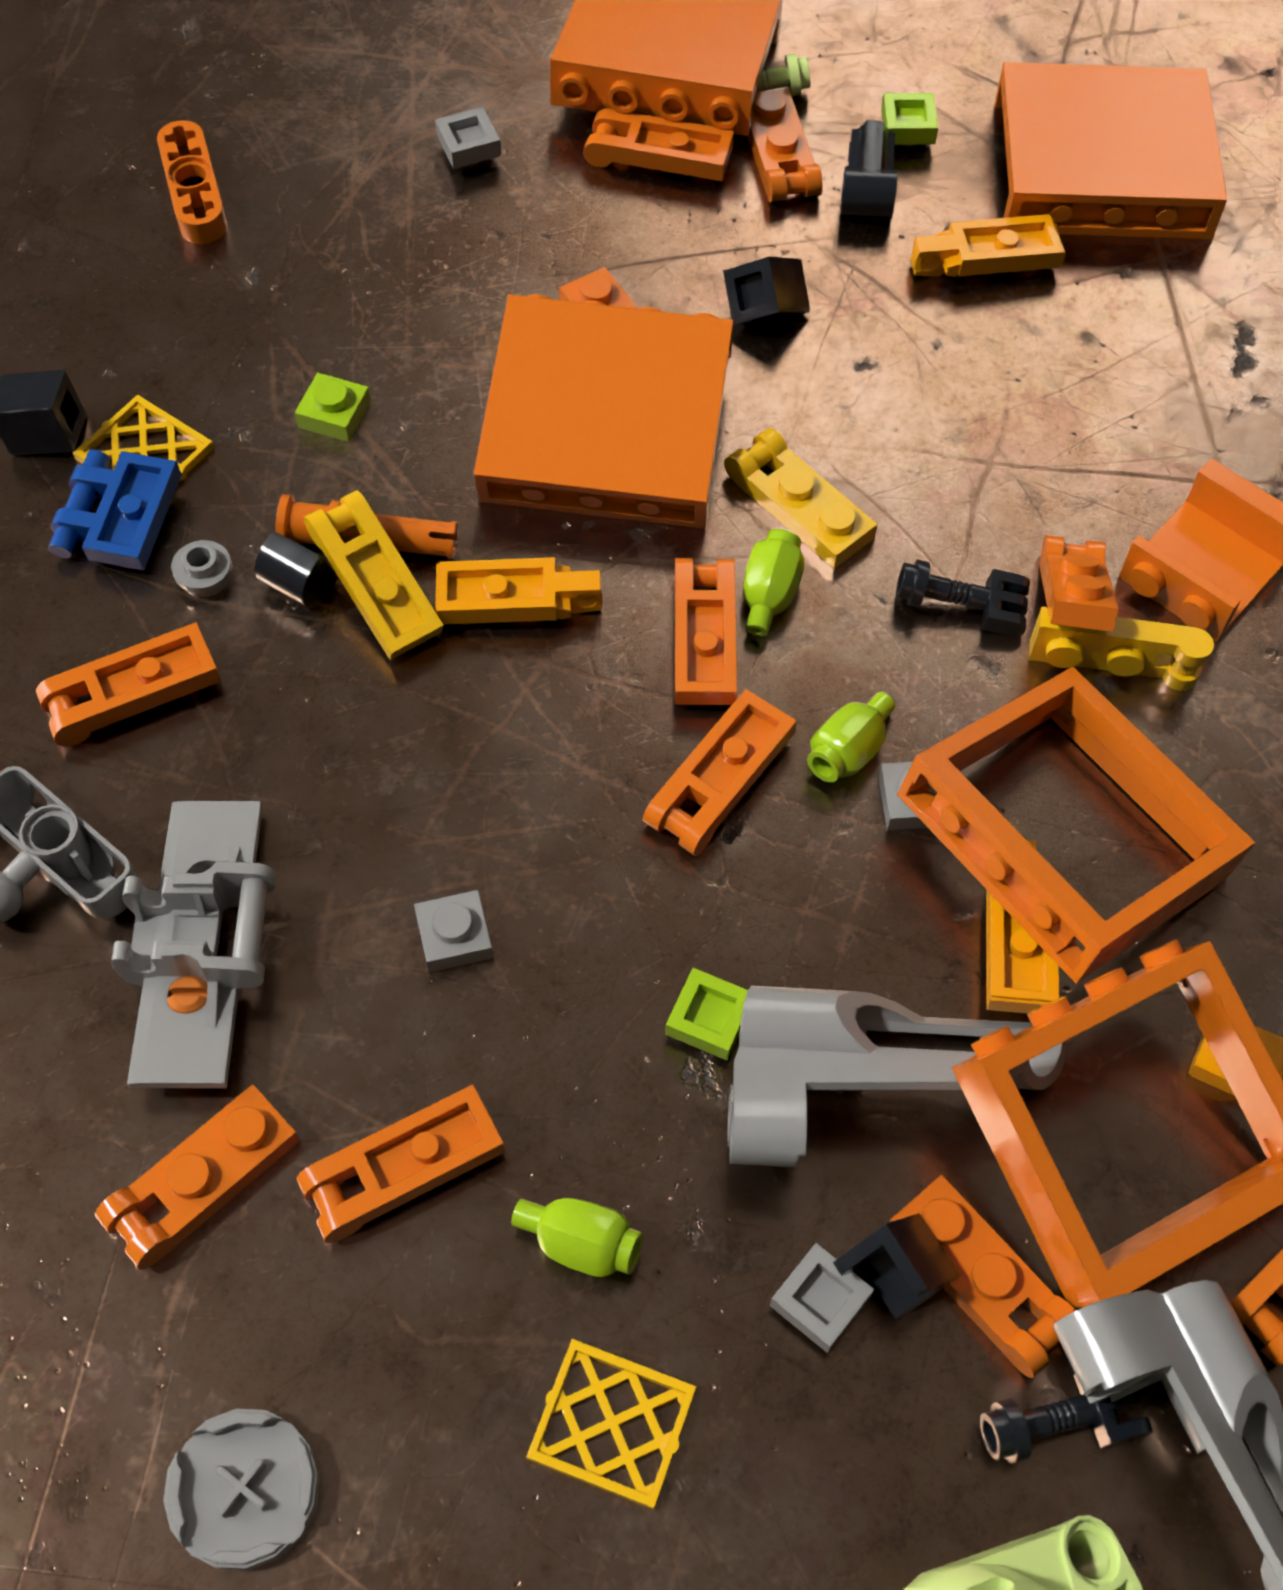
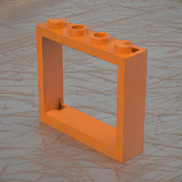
M1073 666L916 755L897 793V796L1075 984L1228 879L1256 843ZM1061 706H1063L1072 715V717ZM1049 719H1052L1195 860L1106 921L960 772ZM933 788L937 792L936 796L929 789ZM1076 939L1085 946L1084 951L1074 942Z
M1175 939L1157 949L1148 951L1139 956L1145 968L1127 976L1123 967L1089 981L1084 984L1089 997L1070 1005L1067 997L1064 996L1029 1012L1027 1016L1032 1024L1031 1027L1015 1035H1012L1008 1026L980 1037V1040L971 1044L976 1055L951 1067L1066 1301L1072 1307L1083 1308L1107 1298L1131 1293L1283 1204V1080L1211 941L1182 949L1178 939ZM1177 983L1267 1159L1100 1255L1009 1070Z

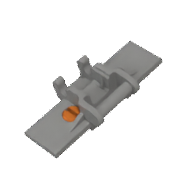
M261 801L172 802L158 891L144 887L142 879L137 876L125 878L122 899L125 905L135 914L136 919L132 943L130 944L126 941H116L114 943L111 965L126 983L142 986L127 1080L129 1088H227L238 1001H241L242 989L258 987L264 981L265 966L259 962L267 893L275 888L276 872L273 868L256 863L263 810ZM229 907H239L232 957L217 956L223 910Z

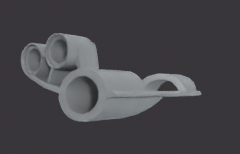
M751 985L744 1001L739 1049L734 1060L733 1084L730 1085L727 1146L730 1147V1164L795 1168L797 1160L806 1155V1090H962L951 1067L976 1055L975 1052L878 1047L866 1036L867 1030L982 1037L1005 1026H1008L1012 1035H1015L1031 1027L1032 1024L1029 1022L921 1017L895 1001L868 992ZM1067 1040L1009 1070L1017 1089L1044 1090L1052 1085L1064 1066Z
M1202 1280L1172 1288L1163 1294L1151 1290L1132 1292L1095 1302L1057 1321L1053 1328L1090 1405L1108 1397L1113 1402L1154 1383L1162 1382L1197 1454L1208 1452L1264 1554L1260 1570L1265 1590H1283V1518L1242 1440V1437H1244L1283 1513V1408L1278 1392L1222 1286L1216 1281Z

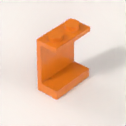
M1211 458L1198 472L1187 500L1149 541L1139 535L1132 542L1118 578L1131 585L1138 594L1152 599L1178 616L1187 626L1205 630L1214 641L1218 642L1283 568V502Z

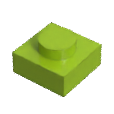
M883 93L882 121L889 131L895 133V145L936 144L938 121L934 93Z
M317 372L294 413L298 428L350 442L371 403L369 387Z
M692 968L666 1023L665 1035L728 1061L740 1034L741 1017L748 990Z

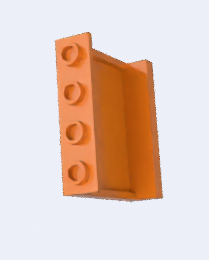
M575 0L550 58V105L593 112L610 108L622 114L633 112L662 117L672 122L685 121L714 126L722 130L731 129L734 130V134L749 136L752 103L770 45L771 43L777 44L780 34L783 0Z
M1003 62L995 99V108H1003L1009 196L1003 218L1050 214L1058 234L1213 240L1227 202V194L1207 69Z
M508 294L473 474L479 502L706 529L709 510V490L728 360L731 358L733 319L718 318L709 313L688 315L663 312L654 307L635 309L609 306L594 300L584 302L555 300L541 294H531L528 296Z

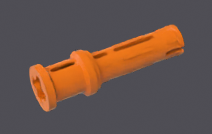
M282 494L277 508L275 532L294 542L315 544L305 526L304 517L318 509H322L326 513L340 506L341 502L332 500L329 505L296 502L294 495ZM375 514L397 551L447 557V559L455 558L457 546L454 545V541H458V522ZM353 526L338 533L344 544L360 536L359 531Z

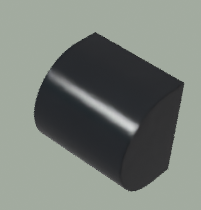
M270 532L255 562L254 572L258 581L308 608L320 604L338 580L336 572L318 554L277 532L275 534Z

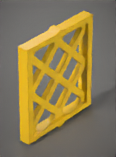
M137 394L110 420L104 421L102 427L73 452V455L77 461L83 464L89 450H94L106 438L111 437V450L101 452L112 459V470H114L121 451L146 456L168 452L169 460L177 462L176 451L196 449L187 459L178 464L182 473L181 481L186 478L187 473L214 449L213 441ZM138 413L139 425L119 427L131 415ZM147 413L160 422L147 424ZM167 431L168 443L148 445L147 433ZM175 431L190 441L176 442ZM139 434V447L120 449L119 436Z
M572 1339L553 1389L546 1395V1407L526 1458L529 1461L654 1510L671 1459L679 1450L678 1439L694 1397L696 1386ZM590 1359L621 1371L599 1381ZM581 1361L590 1386L565 1396L563 1386L570 1367ZM639 1378L670 1390L648 1400ZM629 1380L639 1404L614 1416L604 1391ZM595 1395L605 1420L580 1431L571 1406ZM677 1398L681 1409L673 1431L663 1435L653 1409ZM562 1411L572 1436L546 1447L543 1438L553 1414ZM644 1414L654 1440L629 1451L619 1425ZM610 1430L620 1456L595 1467L585 1441ZM576 1446L586 1470L553 1456ZM659 1449L663 1460L654 1483L645 1486L634 1461ZM625 1465L635 1489L602 1476Z

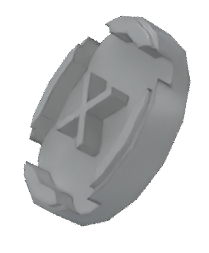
M234 1409L207 1419L192 1432L194 1436L185 1443L181 1452L177 1451L168 1467L163 1501L169 1527L191 1556L218 1570L250 1572L280 1560L303 1539L318 1509L321 1477L314 1451L293 1424L267 1410Z

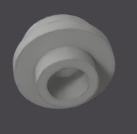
M199 540L191 542L178 550L172 559L171 571L176 583L182 589L197 597H209L221 592L226 587L232 573V561L228 551L221 544L209 540Z

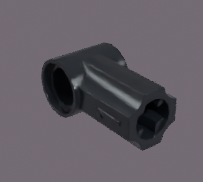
M866 120L861 127L853 129L851 132L848 166H845L840 215L892 219L898 180V170H893L895 133L889 131L883 121Z

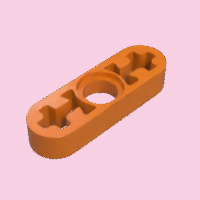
M179 120L168 123L158 132L157 142L181 235L185 240L194 244L215 242L225 234L227 221L203 130L198 124L191 121ZM188 146L190 155L180 157L178 148ZM187 178H204L200 184L194 186L180 185V182ZM204 206L206 217L196 219L193 208Z

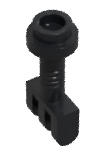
M917 559L914 564L904 562L896 587V597L906 599L907 606L916 608L921 606L924 597L943 602H953L954 604L959 603V605L965 604L966 607L983 610L981 630L1016 637L1023 635L1026 631L1027 620L1024 615L1027 613L1028 599L1025 596L1029 594L1030 580L1020 574L992 569L986 581V587L976 584L969 585L967 582L963 583L962 581L958 582L957 580L931 575L930 562Z
M1076 1374L1073 1376L1080 1392L1079 1396L1021 1411L1017 1403L1011 1398L993 1402L990 1411L982 1413L980 1416L981 1434L989 1454L996 1460L1005 1458L1010 1463L1029 1459L1032 1441L1050 1437L1052 1434L1057 1435L1058 1433L1071 1431L1072 1429L1092 1425L1101 1449L1145 1437L1154 1433L1148 1417L1133 1418L1125 1423H1121L1119 1420L1118 1411L1142 1403L1138 1391L1113 1402L1108 1397L1090 1405Z

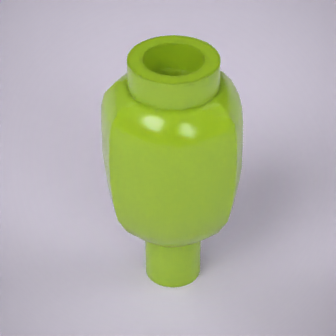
M772 529L768 532L766 539L755 543L752 548L743 582L745 602L750 608L745 630L752 635L759 637L767 636L773 616L784 612L789 607L799 588L805 560L800 550L802 541L793 532L784 529Z
M878 692L867 704L860 702L848 703L833 714L816 731L810 740L812 752L807 757V763L811 771L818 778L826 782H835L838 778L850 777L858 773L877 754L886 740L887 731L884 720L896 707L891 696L884 692Z
M521 1198L514 1208L511 1219L512 1226L537 1234L539 1245L549 1258L568 1268L596 1277H607L616 1271L630 1275L637 1265L644 1242V1233L632 1229L630 1222L624 1214L607 1206L583 1199H557L547 1206H543Z

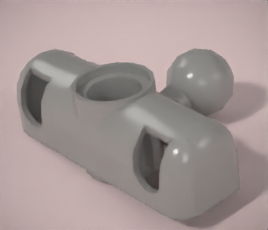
M11 766L0 772V835L19 854L2 872L0 871V922L8 921L18 913L23 905L24 892L22 888L38 871L41 872L47 882L57 886L68 897L76 900L84 911L94 918L109 919L126 910L128 907L122 899L125 878L137 876L126 856L25 769ZM35 788L47 802L46 806L39 807L38 809L31 805L36 792ZM6 826L8 829H10V830H11L17 837H19V838L14 837V836H13L7 829H5L4 827ZM118 859L125 866V870L116 879L112 875L115 872Z

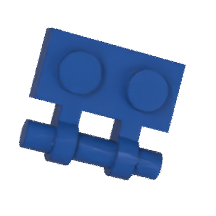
M89 450L83 465L75 467L69 480V487L72 491L65 508H60L56 511L50 525L54 534L48 550L58 557L70 558L76 543L84 541L82 549L90 561L145 570L182 476L179 466L174 460L121 451L114 470L107 469L110 463L108 455L99 450ZM102 497L97 512H90L94 499Z

